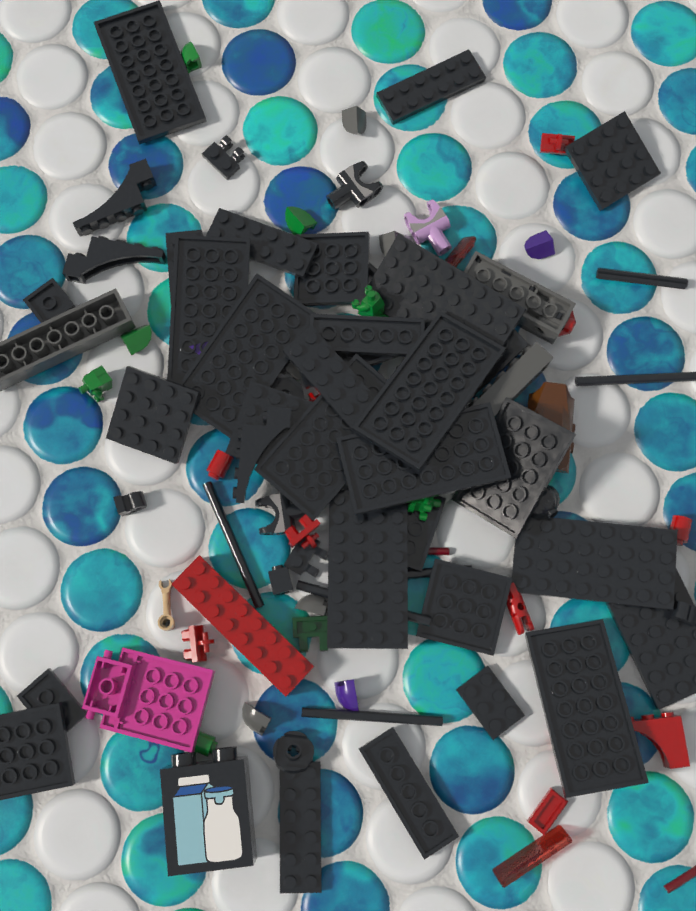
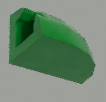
M192 42L187 43L181 51V56L188 73L201 68L202 65Z
M293 206L286 208V223L293 235L304 234L309 228L312 230L315 228L317 222L305 210Z
M144 325L120 337L127 346L129 353L133 355L143 350L149 344L152 331L150 325Z

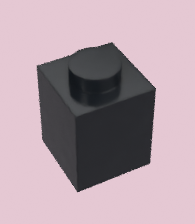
M277 565L272 567V571H268L274 596L294 591L288 567Z

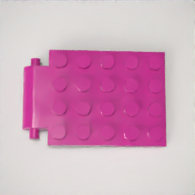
M122 648L119 661L111 659L113 651L105 650L103 657L97 656L82 705V709L87 710L85 718L93 720L95 712L103 714L100 724L102 729L183 751L194 752L215 670L127 648Z

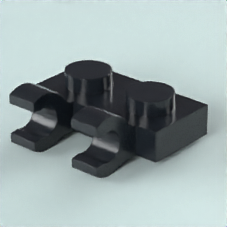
M227 135L221 139L219 145L214 142L202 153L203 158L226 180L240 169L238 163L245 158L244 151L240 147L234 150L231 157L226 153L233 146L232 140Z
M304 538L295 545L284 566L300 576L305 571L316 578L319 569L308 563L314 554L326 561L328 552L318 547L321 542L317 539L315 540L317 544L315 548L309 545L304 549L301 546L305 541Z

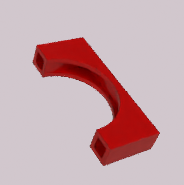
M662 712L660 717H654V714L641 715L642 719L634 720V716H630L634 731L645 736L658 750L663 767L669 769L690 767L681 716L674 715V712Z

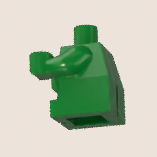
M367 285V288L365 287V294L367 296L362 300L361 305L359 300L354 299V302L352 301V308L357 309L358 314L361 316L379 317L384 312L385 304L380 294L373 290L372 286Z
M101 365L89 374H86L82 379L83 385L78 388L81 394L89 392L91 396L94 395V399L97 400L96 402L104 400L102 392L112 389V379Z
M431 497L408 503L407 512L413 513L414 510L420 512L419 520L426 521L428 514L425 512H431L433 506L440 507L441 499Z

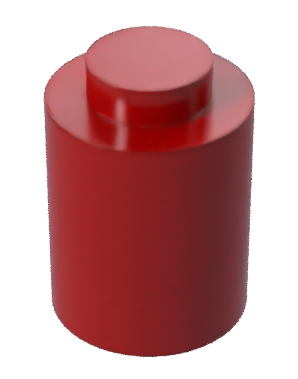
M217 450L206 469L209 472L208 476L217 481L219 478L224 479L234 458L223 451Z
M673 515L670 529L678 530L677 546H683V543H688L693 520L685 516Z

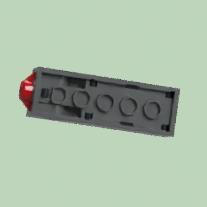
M475 251L464 272L527 309L517 324L518 327L552 345L557 337L571 333L576 324L573 313L576 303Z

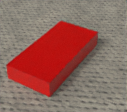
M550 788L527 822L545 835L568 801Z

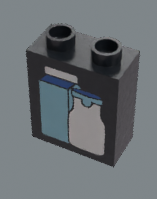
M237 746L212 749L213 760L199 762L196 761V751L192 753L171 754L172 765H167L160 769L168 876L254 866L257 859L249 763L248 756H237Z

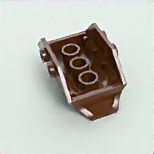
M544 382L536 392L529 393L526 405L528 409L575 433V424H573L575 399L571 397L566 384ZM574 442L569 446L556 472L569 474L570 453H573Z

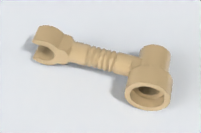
M169 579V586L163 588V582L160 580L159 587L162 590L163 615L158 619V626L163 631H171L175 627V620L171 616L170 597L173 585ZM170 621V625L166 627V622Z

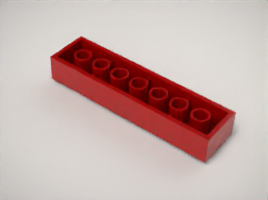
M200 555L172 583L285 697L315 667Z

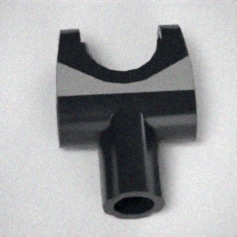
M365 161L349 166L336 177L341 186L326 195L328 203L334 210L349 200H352L357 208L362 207L375 198L383 189V185L379 181L371 184H365L360 181L359 178L368 168Z
M281 493L255 500L256 507L265 506V508L273 509L275 512L274 521L267 525V527L259 528L260 535L285 534L284 532L292 525L296 528L295 520H300L305 515Z

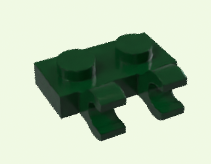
M327 616L292 618L293 638H299L300 653L308 652V638L319 637L320 651H328Z

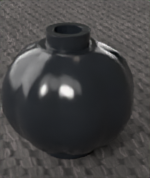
M547 486L531 515L532 518L542 519L548 517L552 519L557 515L560 497L553 486Z

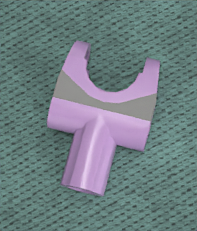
M431 199L427 202L430 216L427 219H418L410 212L404 214V220L411 236L418 245L428 240L436 254L441 256L452 248L443 233L451 225L443 209Z

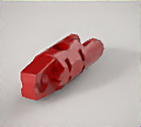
M513 582L511 583L506 604L517 634L521 635L525 632L523 623L528 631L534 630V626L523 597Z

